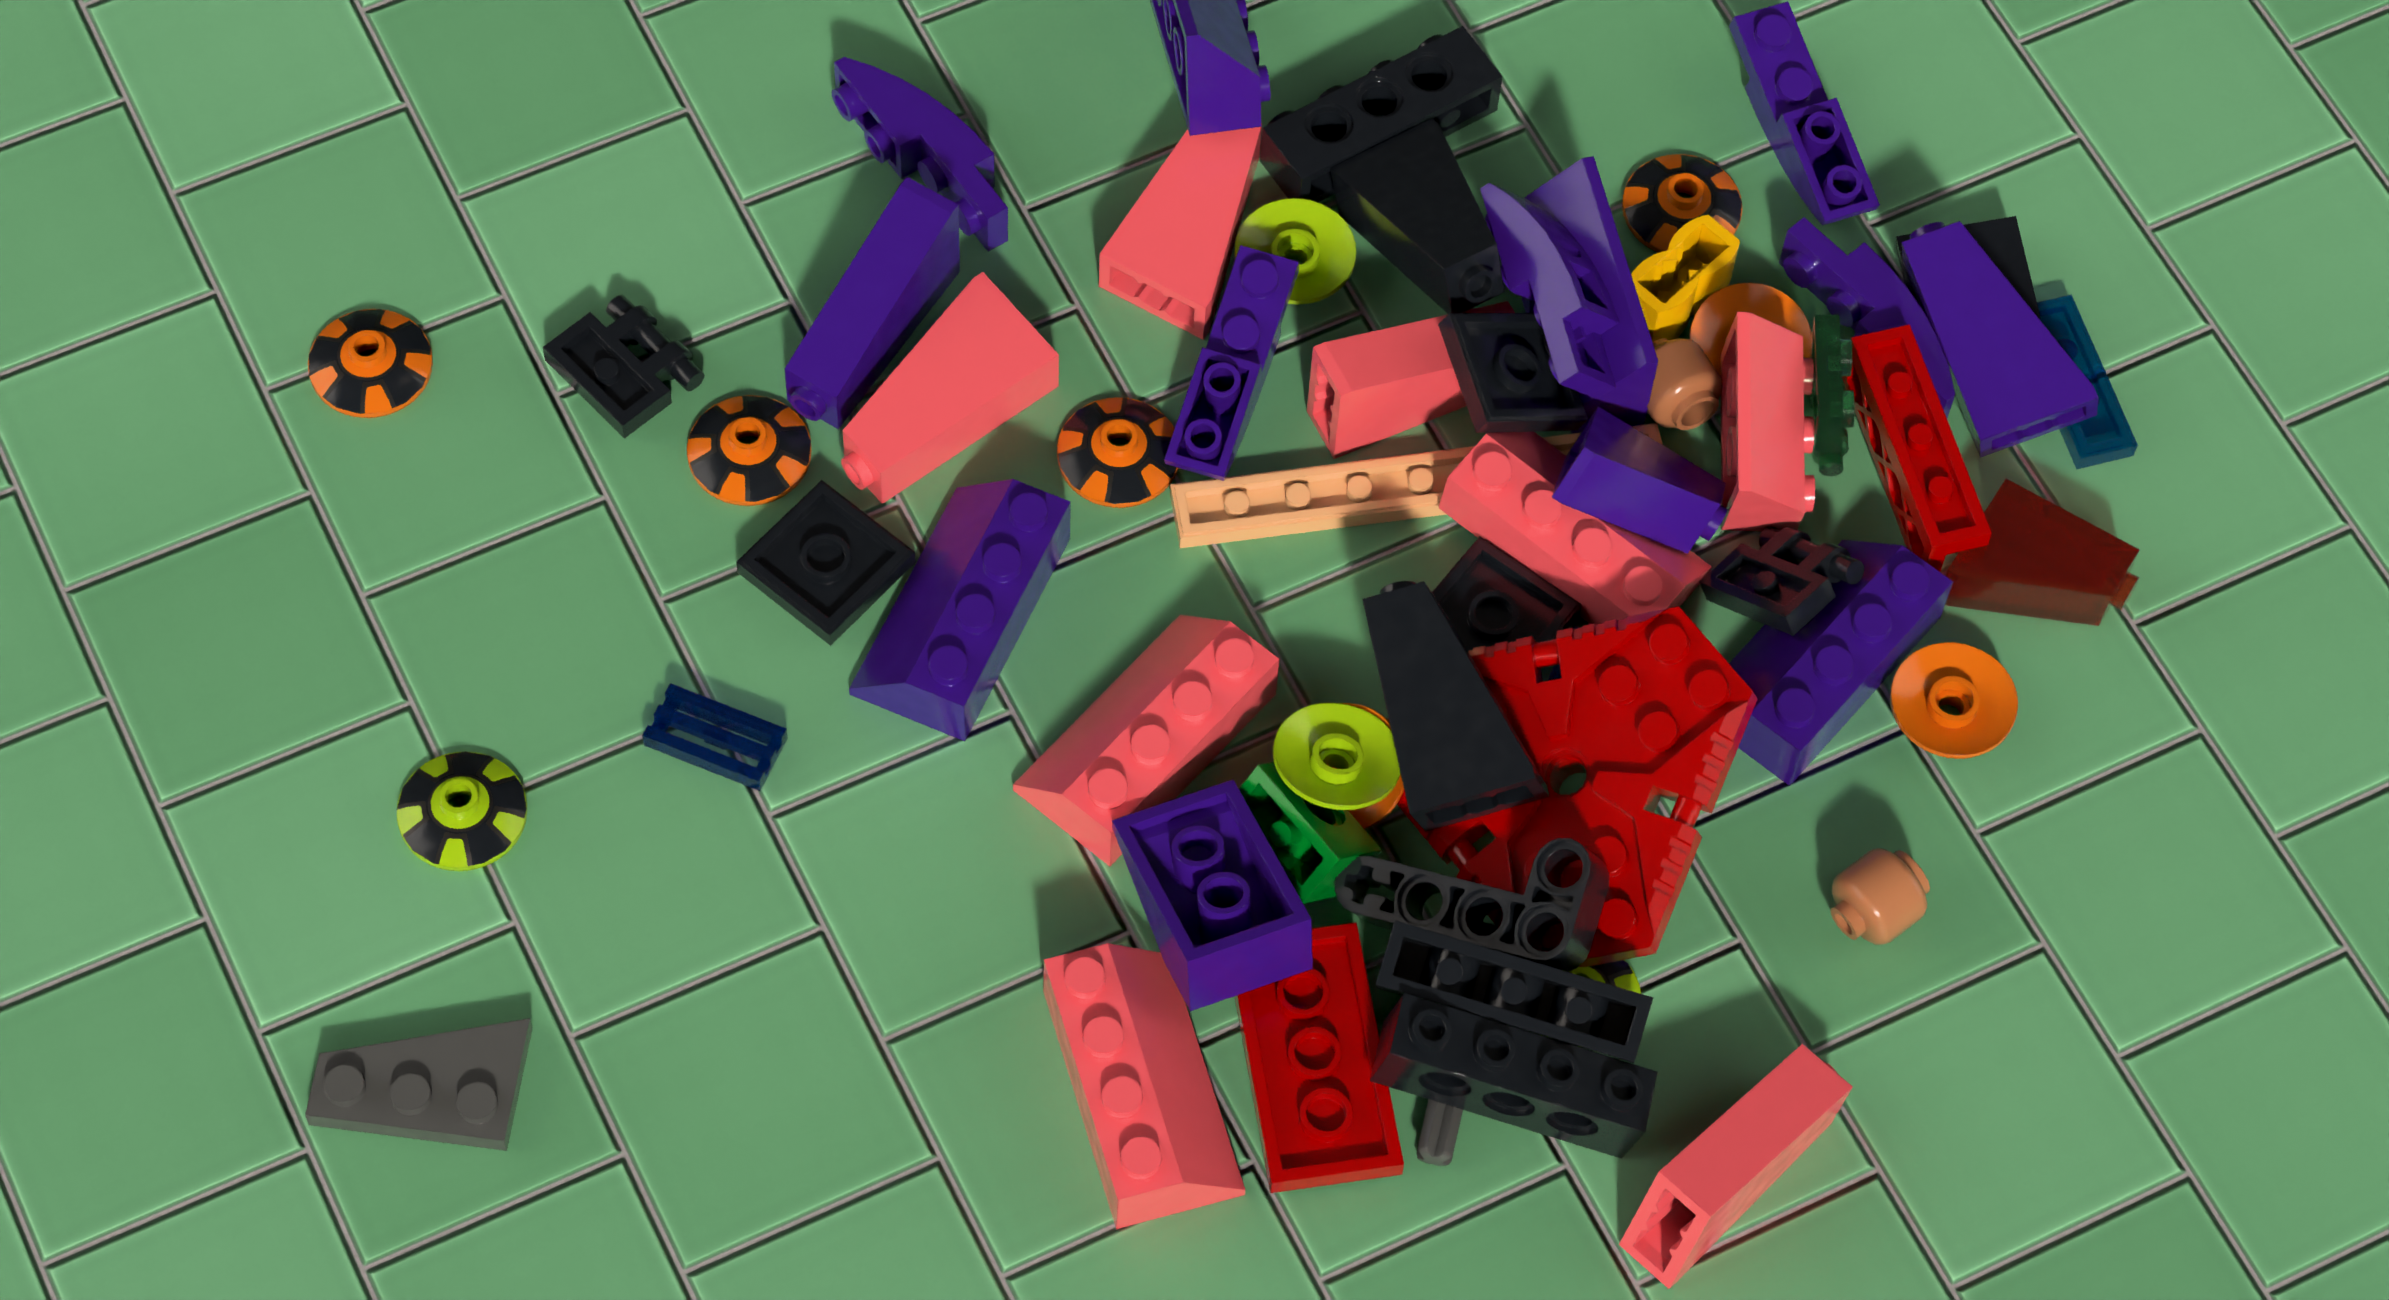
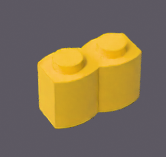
M1703 215L1687 222L1674 234L1667 251H1662L1646 258L1631 273L1652 342L1662 338L1669 340L1678 338L1687 327L1690 316L1696 314L1702 303L1714 292L1730 285L1740 240L1710 215Z

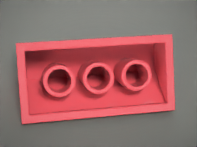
M1535 432L1486 433L1447 477L1438 508L1477 538L1480 536L1582 604L1579 616L1589 624L1595 623L1597 625L1608 620H1621L1632 615L1676 606L1680 607L1698 587L1699 581L1712 569L1711 565L1691 550L1688 554L1566 506L1553 499L1552 495L1566 455Z
M1179 615L1013 784V791L1110 867L1122 855L1112 828V820L1176 799L1276 695L1280 659L1231 621Z
M1106 943L1044 959L1043 992L1116 1229L1244 1196L1246 1191L1186 1003L1165 965L1161 952Z

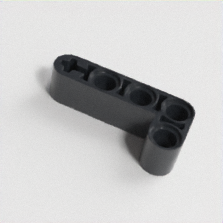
M1557 838L1549 841L1539 850L1534 860L1524 895L1372 856H1358L1336 876L1335 892L1338 901L1345 909L1375 926L1392 930L1394 921L1397 920L1569 972L1578 968L1586 960L1590 952L1609 888L1610 875L1607 865L1601 858L1581 843L1571 838ZM1581 860L1583 870L1579 880L1572 886L1562 888L1561 874L1564 868L1571 862ZM1383 885L1395 893L1394 902L1383 896L1375 894L1366 895L1369 887L1375 889ZM1441 893L1443 900L1439 912L1433 918L1424 920L1422 912L1426 900L1434 894ZM1502 908L1503 919L1500 927L1494 933L1483 936L1482 922L1485 916L1494 909ZM1562 923L1564 935L1560 944L1550 951H1543L1542 939L1545 932L1552 925Z

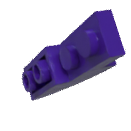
M1786 1L1733 17L1729 28L1750 78L1745 86L1746 93L1784 172L1811 213L1823 226L1878 209L1880 206L1839 102L1837 98L1828 100L1789 2Z
M847 57L835 61L836 88L831 92L835 106L845 120L848 122L855 120L864 131L867 146L877 161L880 163L887 161L901 179L918 170L927 188L936 193L941 192L945 198L959 205V228L967 236L974 234L988 252L1007 242L1008 207L993 189L995 188L994 153L981 138L951 110L905 80L872 65Z
M1492 183L1486 184L1480 188L1487 211L1485 220L1497 243L1502 263L1500 266L1502 279L1511 292L1535 301L1533 311L1537 322L1545 334L1551 355L1549 357V367L1559 384L1595 399L1602 397L1616 388L1601 334L1617 325L1619 320L1598 270L1579 242L1566 227L1547 211L1531 201Z
M1803 217L1787 230L1779 264L1784 268L1789 279L1797 286L1807 288L1827 306L1830 314L1838 323L1851 327L1855 331L1854 336L1910 324L1946 418H1948L1955 397L1950 368L1936 333L1909 289L1889 265L1865 242L1847 255Z
M1240 245L1206 348L1202 347L1164 459L1165 464L1218 480H1225L1251 420L1281 336V323L1299 272L1298 261Z

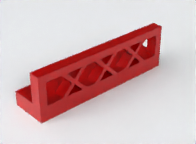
M1910 324L1851 337L1841 374L1843 383L1907 549L1941 572L1946 555L1987 546L1992 534Z

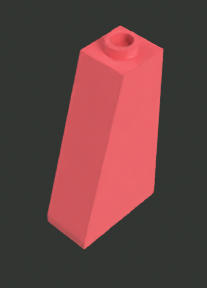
M1262 123L1261 127L1192 136L1189 135L1187 129L1100 252V288L1202 340L1205 339L1210 332L1259 161Z
M981 272L967 284L843 429L844 457L841 459V464L846 475L858 489L863 490L867 487L881 504L885 503L1059 387V354L988 276Z
M1505 301L1473 308L1464 313L1515 312L1510 303ZM1447 315L1331 340L1313 346L1307 413L1333 459L1467 406L1438 326Z
M1801 1044L1658 1172L1619 1245L1670 1289L1831 1125L1853 1086L1844 1080L1831 1065L1822 1061L1805 1045Z

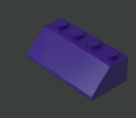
M1150 0L1189 135L1261 127V102L1270 101V81L1266 65H1259V47L1256 33L1254 30L1248 31V13L1245 0Z
M1594 156L1585 157L1524 198L1552 215L1566 227L1583 247L1598 270L1619 320L1617 325L1601 334L1616 388L1598 399L1579 392L1588 421L1599 406L1630 426L1644 425L1648 410L1647 405L1650 401L1658 366V358ZM1521 296L1526 313H1534L1535 301ZM1587 422L1577 431H1571V434L1581 433Z
M1015 479L957 487L849 688V695L966 741L1070 540L1071 502Z
M1841 540L1838 546L1846 548L1852 558L1862 561L1864 564V574L1861 580L1856 584H1849L1842 580L1838 583H1831L1836 597L1794 636L1764 624L1729 663L1757 697V702L1738 748L1789 786L1941 618L1953 581L1903 545Z

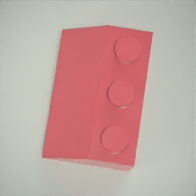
M1737 312L1720 355L1723 385L1721 393V481L1726 483L1721 505L1728 509L1721 523V530L1762 532L1768 526L1780 530L1785 527L1798 529L1805 512L1812 513L1815 503L1814 475H1805L1804 453L1811 454L1813 451L1815 436L1813 416H1804V395H1811L1813 389V359L1803 358V336L1751 312Z

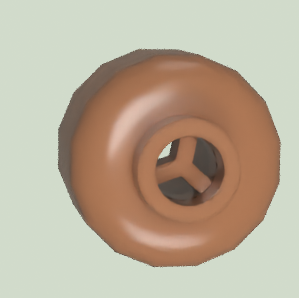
M1662 338L1653 341L1658 358V366L1650 401L1647 405V412L1657 424L1664 428L1690 430L1704 424L1713 416L1719 406L1718 400L1723 388L1720 374L1702 348L1691 339L1676 338L1669 340Z
M1883 848L1870 850L1834 878L1832 894L1836 905L1830 910L1832 918L1839 929L1852 940H1856L1861 936L1875 945L1890 943L1925 915L1928 904L1925 894L1930 890L1929 881L1919 865L1905 852L1898 850L1892 853Z

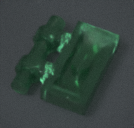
M1814 315L1810 349L1811 358L1814 363V381L1810 395V406L1813 409L1815 425L1812 453L1818 457L1819 472L1822 475L1837 476L1844 470L1843 456L1849 450L1848 431L1846 428H1853L1854 391L1846 390V385L1842 382V377H1851L1852 341L1851 339H1840L1839 315Z

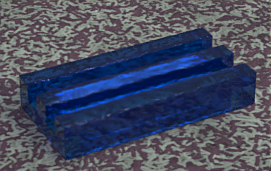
M672 683L669 684L665 692L663 705L659 704L654 712L652 726L648 725L642 735L643 743L646 747L758 791H761L788 739L787 729ZM678 710L683 711V712H685V713H688V714H690V715H693V716H695V717H698V718H700V719H703V720H705V721L711 722V723H713V724H716V725H718V726H721V727L726 728V729H728V730H731V731H733V732L739 733V734H741V735H744V736L749 737V738H751V739H754V740H756V741H759V742H762V743H764V744H767V746H765V745H763V744H760V743H758V742L752 741V740H750V739H747V738H745V737H742V736H740V735H737V734H735V733H732V732H730V731L724 730V729H722V728H719V727H717V726H714V725L709 724V723H707V722H704V721H702V720L696 719V718L691 717V716H689V715H686V714H684V713H681V712H679ZM671 726L704 739L705 743L723 750H732L757 760L759 763L757 767L751 766L666 731Z

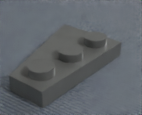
M528 1018L319 1053L305 1113L308 1125L507 1151L532 1034L531 1020Z

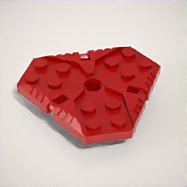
M1679 606L1632 615L1621 620H1608L1602 624L1595 625L1593 623L1584 625L1582 628L1557 631L1556 639L1537 643L1530 636L1516 639L1514 642L1508 643L1505 641L1496 643L1494 646H1481L1468 651L1546 782L1550 797L1427 832L1409 813L1405 790L1397 805L1447 865L1451 861L1460 870L1456 876L1457 878L1522 895L1525 893L1534 860L1539 850L1545 844L1557 838H1571L1581 843L1599 856L1607 865L1610 879L1590 952L1586 960L1579 967H1589L1656 954L1702 839L1699 832L1694 829L1695 823L1701 810L1711 814L1713 812L1757 702V697L1753 690ZM1560 664L1562 678L1543 682L1541 668ZM1576 773H1586V780L1583 786L1576 792L1559 794V789L1565 779ZM1660 797L1676 802L1670 818L1654 813ZM1490 830L1496 839L1478 853L1472 844ZM1581 860L1571 862L1564 868L1561 874L1562 888L1572 886L1579 880L1583 870ZM1502 908L1494 909L1487 914L1498 928L1503 919ZM1562 923L1552 925L1545 932L1542 939L1543 951H1550L1560 944L1564 935Z

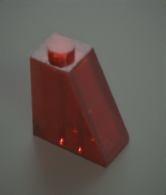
M2006 478L1984 512L1992 532L1988 545L1959 552L1947 571L1946 577L1952 580L1953 584L1945 605L2099 626L2111 605L2122 610L2133 593L2140 577L2130 573L2139 553V549Z

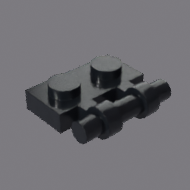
M618 295L610 301L606 308L607 314L615 320L613 323L605 327L589 312L543 346L545 361L625 439L672 403L671 391L663 383L665 380L675 379L686 391H692L702 383L705 375L692 362L693 354L680 341L675 340L671 342L656 327L657 319L644 306L639 305L635 307L624 295ZM639 344L650 357L641 362L627 347Z
M1768 526L1760 534L1759 545L1761 548L1759 550L1741 543L1699 583L1707 601L1794 636L1836 597L1831 583H1838L1841 580L1849 584L1858 583L1864 574V564L1862 561L1852 558L1846 548L1831 542L1819 545L1811 542V538L1807 533L1795 528L1785 527L1780 530Z

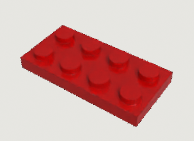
M1357 922L1312 928L1313 969L1235 996L1270 1193L1403 1174L1404 1161L1389 1087L1370 1081L1379 1043V1034Z

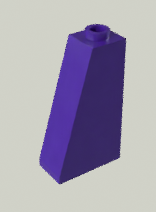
M906 177L900 184L784 368L787 401L791 403L799 414L812 421L821 419L839 429L959 274V205L909 177Z
M1960 221L1947 226L1943 222L1924 225L1913 231L1909 236V240L1902 242L1903 264L1920 307L1936 333L1946 357L1956 398L1980 458L2097 416L2098 395L2094 386Z

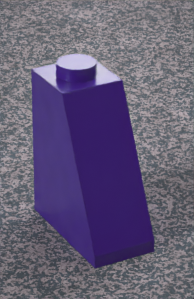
M1599 406L1567 453L1552 495L1553 499L1566 506L1687 554L1699 536L1707 541L1713 537L1728 510L1721 505L1726 486L1725 482Z

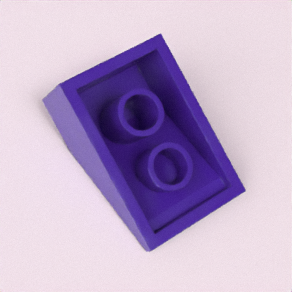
M1234 780L1112 820L1114 834L1165 965L1190 1012L1313 969L1311 917Z

